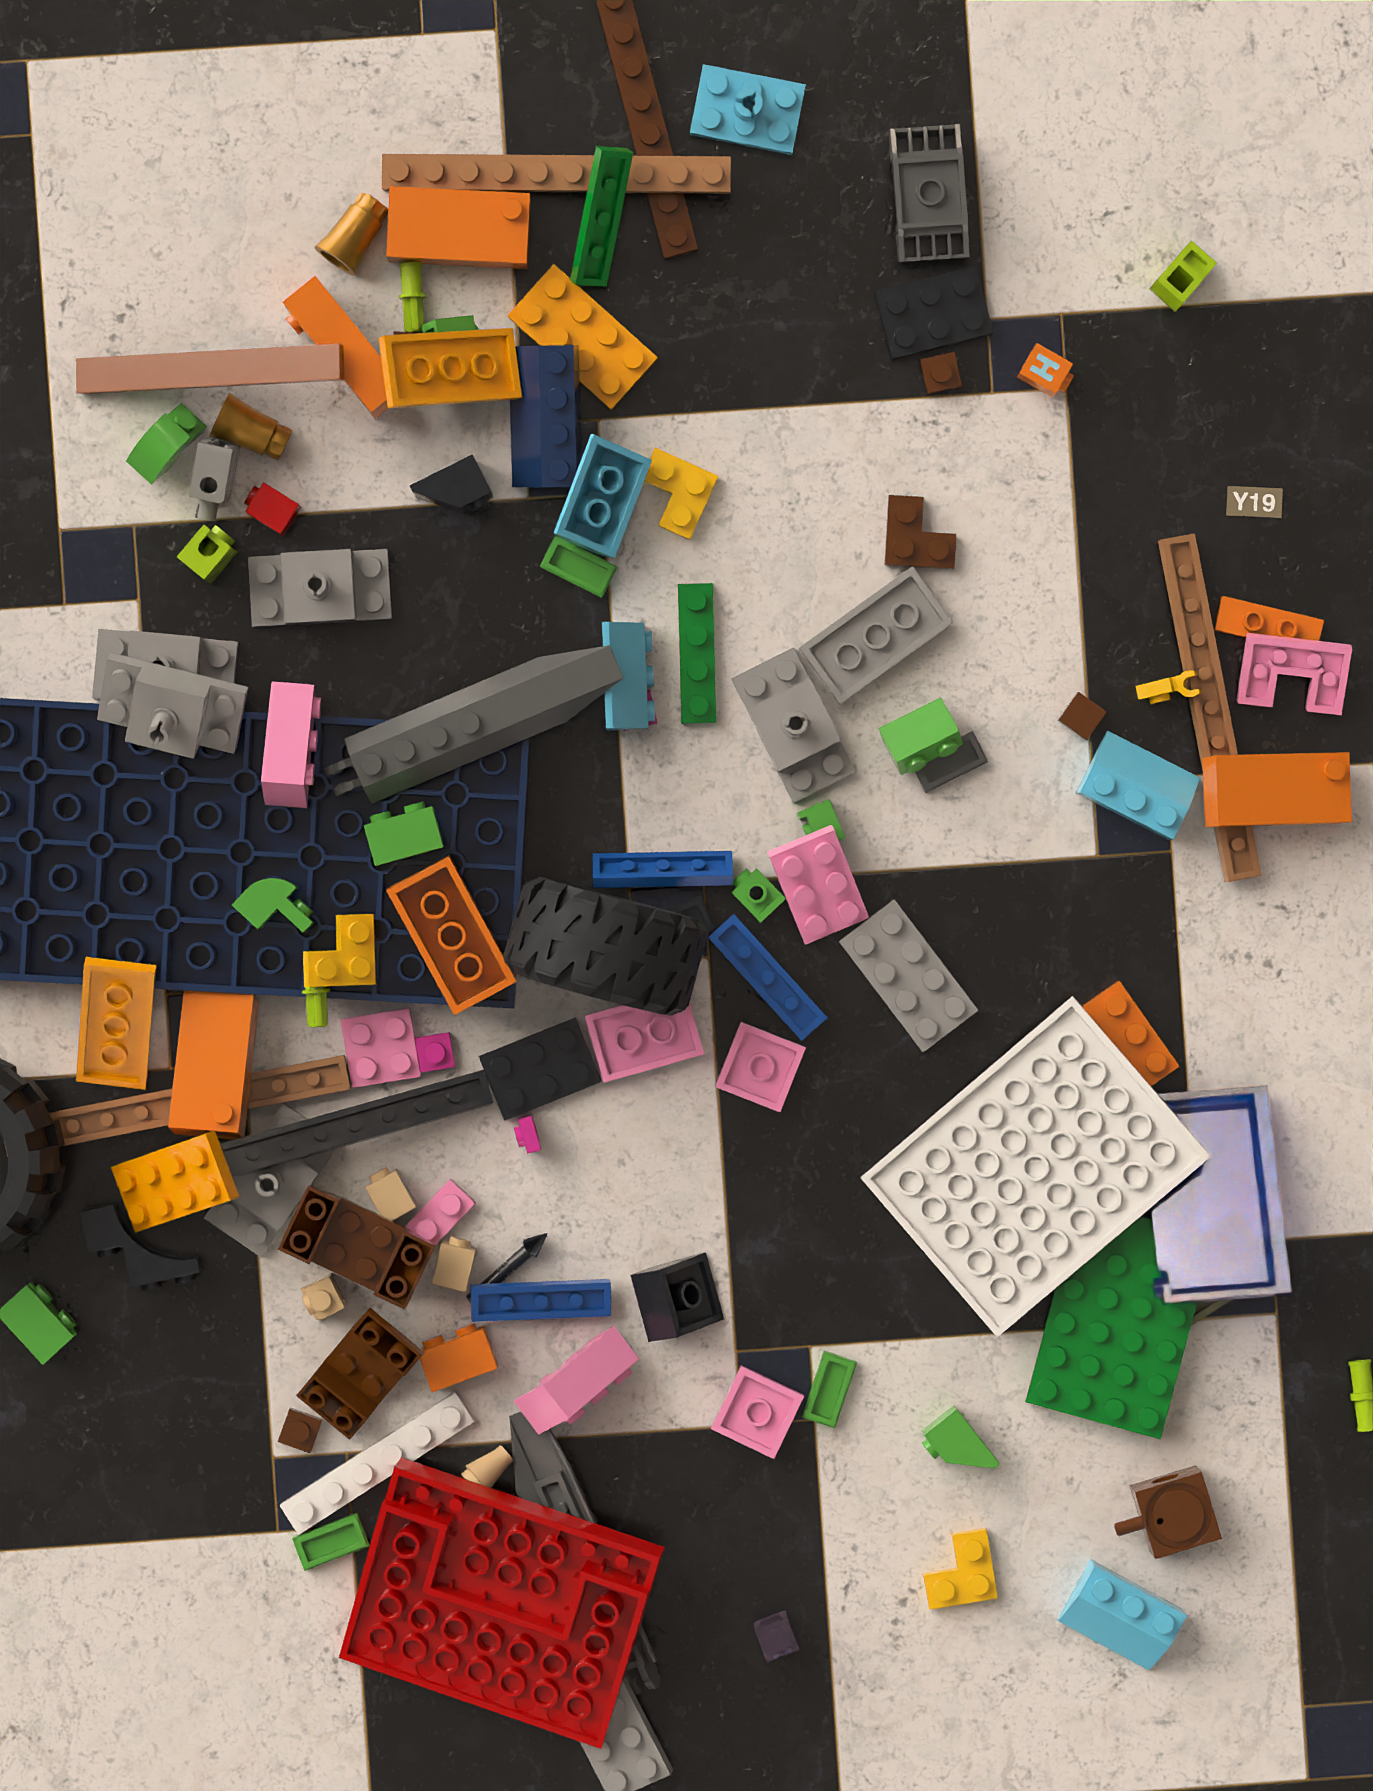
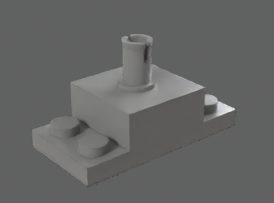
M339 549L248 557L253 628L392 619L388 549L359 551Z
M98 629L92 698H101L106 662L110 653L235 684L239 642L132 630L129 632Z
M794 647L731 678L793 803L856 772L841 743L838 731L811 677H808Z
M110 653L106 662L97 720L127 727L125 742L193 759L199 746L234 754L238 744L248 687Z
M283 1103L264 1131L306 1120L307 1118L286 1103ZM336 1149L233 1178L239 1197L211 1207L204 1219L262 1258L300 1203L307 1186H311Z

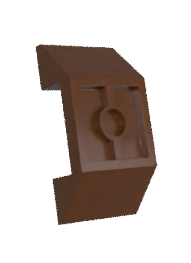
M308 1185L280 1242L278 1250L307 1264L313 1262L375 1291L373 1295L405 1310L436 1245L407 1227L344 1197Z
M369 1308L328 1355L296 1396L350 1440L380 1402L425 1352L372 1308Z

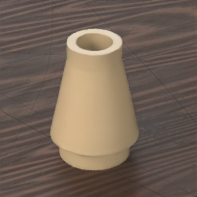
M500 1445L490 1453L466 1465L467 1469L461 1476L469 1481L492 1488L505 1469L514 1460Z

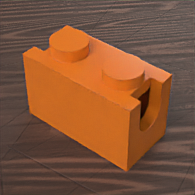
M471 1323L456 1329L457 1336L444 1340L442 1335L422 1342L424 1348H421V1350L425 1353L420 1358V1362L431 1392L498 1368L499 1364L485 1326L476 1328L475 1323Z

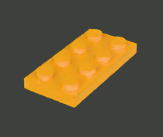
M555 264L551 266L507 315L514 324L539 346L579 345V381L610 410L619 403L658 359L655 354L584 290L571 282L570 278Z
M513 328L384 335L379 338L388 408L504 401L522 398Z
M92 957L85 958L76 1082L146 1090L156 965Z
M215 1130L111 1167L135 1232L239 1197Z

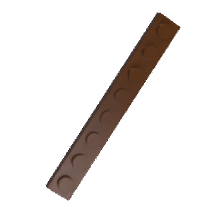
M596 0L636 155L673 156L633 1ZM647 193L664 260L698 251L684 194Z

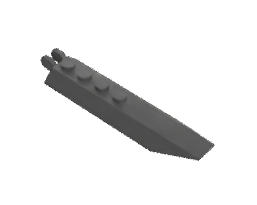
M610 645L538 657L345 738L350 758L326 767L325 771L327 776L335 775L354 765L359 778L338 784L333 789L335 795L338 796L362 786L371 804L567 722L622 680L623 675Z
M521 1411L510 1415L515 1488L518 1497L596 1523L576 1476L551 1428L538 1435ZM642 1625L640 1626L625 1674L635 1695L642 1693L643 1684L648 1689H656L661 1682L660 1674L654 1664L657 1662V1658Z

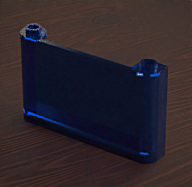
M1267 1085L1158 1094L1211 1157L1150 1208L1158 1278H1153L1154 1298L1161 1299L1162 1305L1290 1295L1291 1283Z

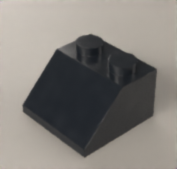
M473 454L409 485L416 498L462 514L470 511L471 515H475L490 507L488 501L494 498Z
M706 1252L656 1265L630 1275L648 1342L678 1338L724 1320Z

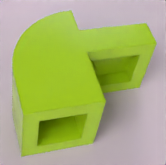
M1191 240L1149 290L1176 312L1217 262Z

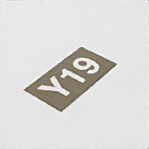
M1227 486L1226 515L1282 518L1283 488Z

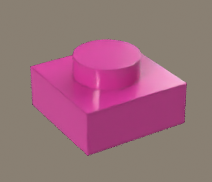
M450 1032L415 1038L420 1072L455 1067Z
M533 1114L519 1118L520 1126L514 1127L519 1148L525 1146L527 1154L541 1150L542 1147Z

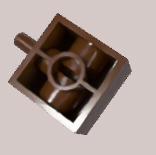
M1196 1465L1129 1485L1138 1516L1114 1524L1117 1536L1143 1529L1149 1552L1155 1559L1222 1539L1203 1474Z

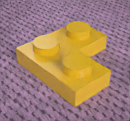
M655 447L650 457L652 461L644 482L672 494L658 526L690 540L715 486L718 475Z
M374 914L336 915L337 950L303 951L304 987L376 984Z
M986 1528L951 1533L957 1568L923 1573L929 1610L998 1598Z

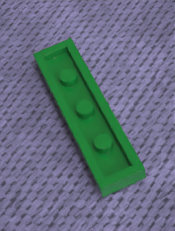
M596 146L570 281L575 285L607 287L633 158V152L628 148Z
M713 583L678 584L681 724L716 723Z

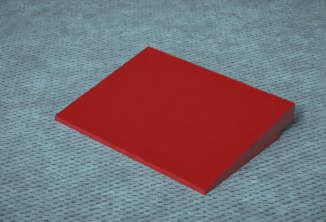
M401 1457L394 1466L386 1498L380 1508L339 1658L601 1749L665 1547Z

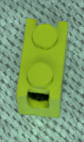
M203 525L179 553L177 558L211 584L236 555L237 551L231 547L235 541L218 526L215 525L210 530L207 526Z

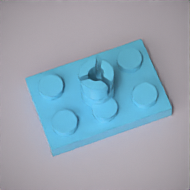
M703 64L690 135L792 155L806 84Z

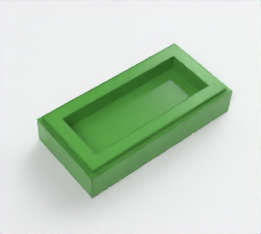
M555 535L540 568L603 598L618 566Z
M825 1350L823 1351L802 1418L832 1428L836 1427L857 1361Z
M358 1512L292 1538L304 1571L370 1546Z

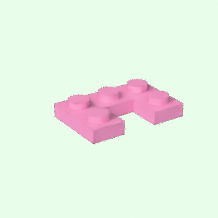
M1247 633L1236 699L1237 703L1273 707L1278 674L1310 677L1306 710L1308 712L1342 715L1352 646L1341 643Z

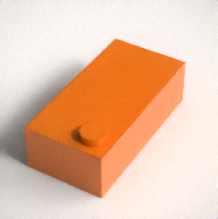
M389 186L387 260L390 263L421 262V264L528 269L530 193Z
M314 276L282 302L290 313L286 320L298 335L304 331L315 345H343L344 381L376 420L389 409L387 406L381 356L318 278Z
M1349 752L1215 755L1202 758L1205 828L1318 825L1352 822Z
M450 855L387 888L386 891L454 1015L517 982L515 974L504 962L502 950Z
M184 990L168 1128L175 1135L200 1136L215 1130L217 1138L239 1139L245 1136L259 1002L254 994Z

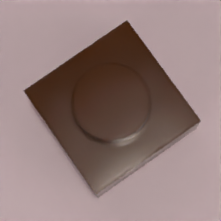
M955 352L920 359L927 395L962 386Z
M290 1407L277 1442L311 1453L323 1419Z

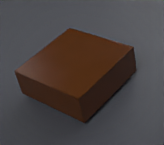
M1077 692L1057 721L1084 740H1088L1107 711L1080 692Z

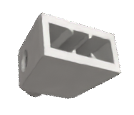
M205 438L198 442L189 497L198 499L195 518L216 521L219 503L224 504L229 501L241 446L211 438ZM208 477L213 478L217 482L216 490L208 486Z

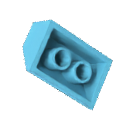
M591 434L554 534L592 553L615 558L652 460Z
M602 622L603 646L610 645L623 675L622 680L605 692L606 730L648 729V722L655 721L654 700L647 701V687L654 686L653 665L646 666V652H652V631H645L644 623Z
M1106 731L1076 793L1168 840H1173L1189 810L1200 777Z
M1090 1559L1057 1620L1150 1670L1171 1646L1187 1615L1182 1608Z

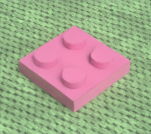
M410 1008L340 1019L352 1088L421 1077Z
M740 1022L715 1087L781 1112L806 1047Z
M741 1365L711 1429L774 1459L804 1395Z

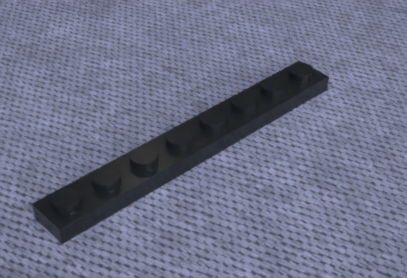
M480 1070L224 1142L220 1146L232 1178H236L487 1107L494 1102L485 1072Z

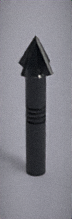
M548 1233L524 1239L523 1246L507 1259L504 1265L499 1266V1270L496 1269L480 1284L502 1283L509 1277L508 1275L516 1271L530 1257L537 1258ZM469 1293L466 1298L471 1303V1295Z

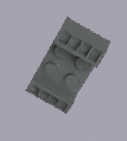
M960 124L890 129L889 151L890 164L893 165L898 232L896 235L898 261L909 262L970 257Z

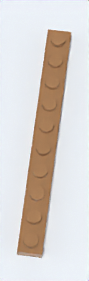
M382 154L381 189L389 191V186L496 192H587L594 155ZM633 156L626 193L731 194L732 158L731 156Z
M1194 533L1162 539L1158 541L1183 672L1195 670L1198 673L1197 676L1187 679L1186 686L1190 690H1202L1200 695L1188 698L1203 770L1202 758L1215 755H1238ZM1252 826L1214 827L1224 883L1262 876Z
M345 1055L251 1073L248 1109L350 1090L351 1084ZM173 1088L50 1112L49 1114L52 1121L59 1119L65 1145L169 1125Z

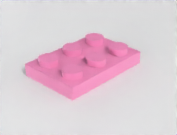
M832 825L767 852L805 945L869 918Z
M690 1002L686 1010L671 1016L624 1005L585 1015L603 1083L704 1055Z

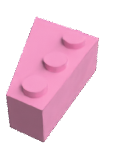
M284 682L271 683L261 776L265 805L307 808L309 785H313L315 765L311 764V752L317 751L318 731L313 730L314 718L320 719L321 698L315 696L314 685Z
M612 1326L598 1334L566 1359L565 1363L551 1375L547 1374L539 1381L540 1384L524 1395L522 1394L513 1402L538 1435L564 1421L570 1425L585 1414L582 1408L589 1401L594 1405L609 1393L606 1387L610 1383L614 1382L617 1385L631 1375L632 1371L629 1367L638 1361L639 1358L616 1327Z

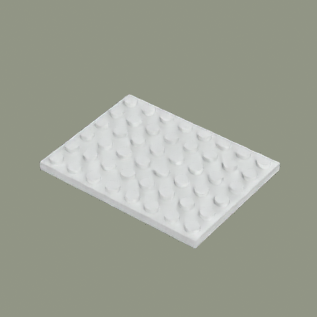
M1072 996L861 1176V1179L998 1337L1208 1160L1211 1155Z

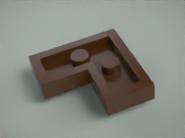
M888 496L884 565L937 569L955 568L956 534L922 532L924 497Z

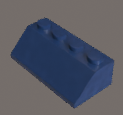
M579 345L515 346L522 398L510 400L512 487H571L581 462Z

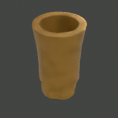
M361 193L354 204L349 205L330 232L314 247L315 250L340 270L355 276L362 258L381 229V223L388 215L387 207L373 196Z
M229 392L209 437L233 443L261 456L265 453L268 457L279 461L293 430L278 424L279 421L259 412Z

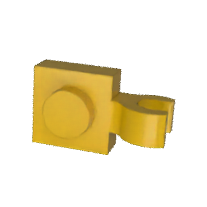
M1189 670L1175 677L1135 686L1138 699L1149 698L1150 704L1171 700L1169 693L1175 691L1180 692L1186 697L1198 696L1202 693L1201 689L1190 690L1186 686L1187 679L1197 676L1198 673L1195 670Z

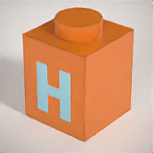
M1036 343L1017 378L1053 398L1058 390L1064 393L1074 377L1069 372L1073 363Z

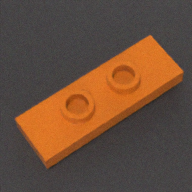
M1222 596L1214 631L1246 638L1247 633L1319 641L1324 620Z

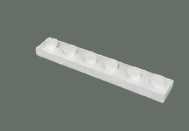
M455 1391L282 1502L280 1507L299 1535L391 1476L394 1466L401 1457L411 1461L416 1460L472 1424L475 1419L457 1391Z

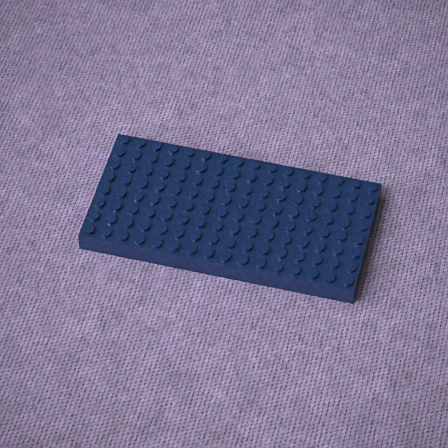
M0 698V980L83 985L85 958L92 957L156 965L155 989L306 997V994H302V990H305L303 951L337 950L336 915L374 914L376 984L326 986V989H330V992H327V998L448 1005L386 891L390 886L448 855L451 856L504 954L522 889L530 738L371 804L362 786L341 795H335L333 789L338 784L359 778L354 765L338 774L328 776L325 768L350 758L345 738L388 720L320 716V719L314 718L313 730L318 731L317 751L311 752V764L315 765L313 785H309L307 808L265 805L261 776L268 713L243 712L238 744L234 754L199 746L193 759L125 742L127 727L97 720L99 703ZM424 802L426 808L434 807L444 848L379 866L374 865L364 825L371 823L370 816L390 811L392 817L405 814V806ZM268 878L285 879L299 887L290 899L294 902L299 898L313 911L310 917L315 923L306 932H302L278 910L261 929H257L232 904L249 886L257 881ZM517 982L474 1004L473 1007L514 1009Z

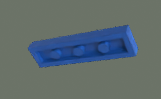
M732 851L593 853V888L733 885Z
M734 914L708 937L801 1041L827 1019V1016Z
M610 1279L470 1284L472 1322L611 1316Z

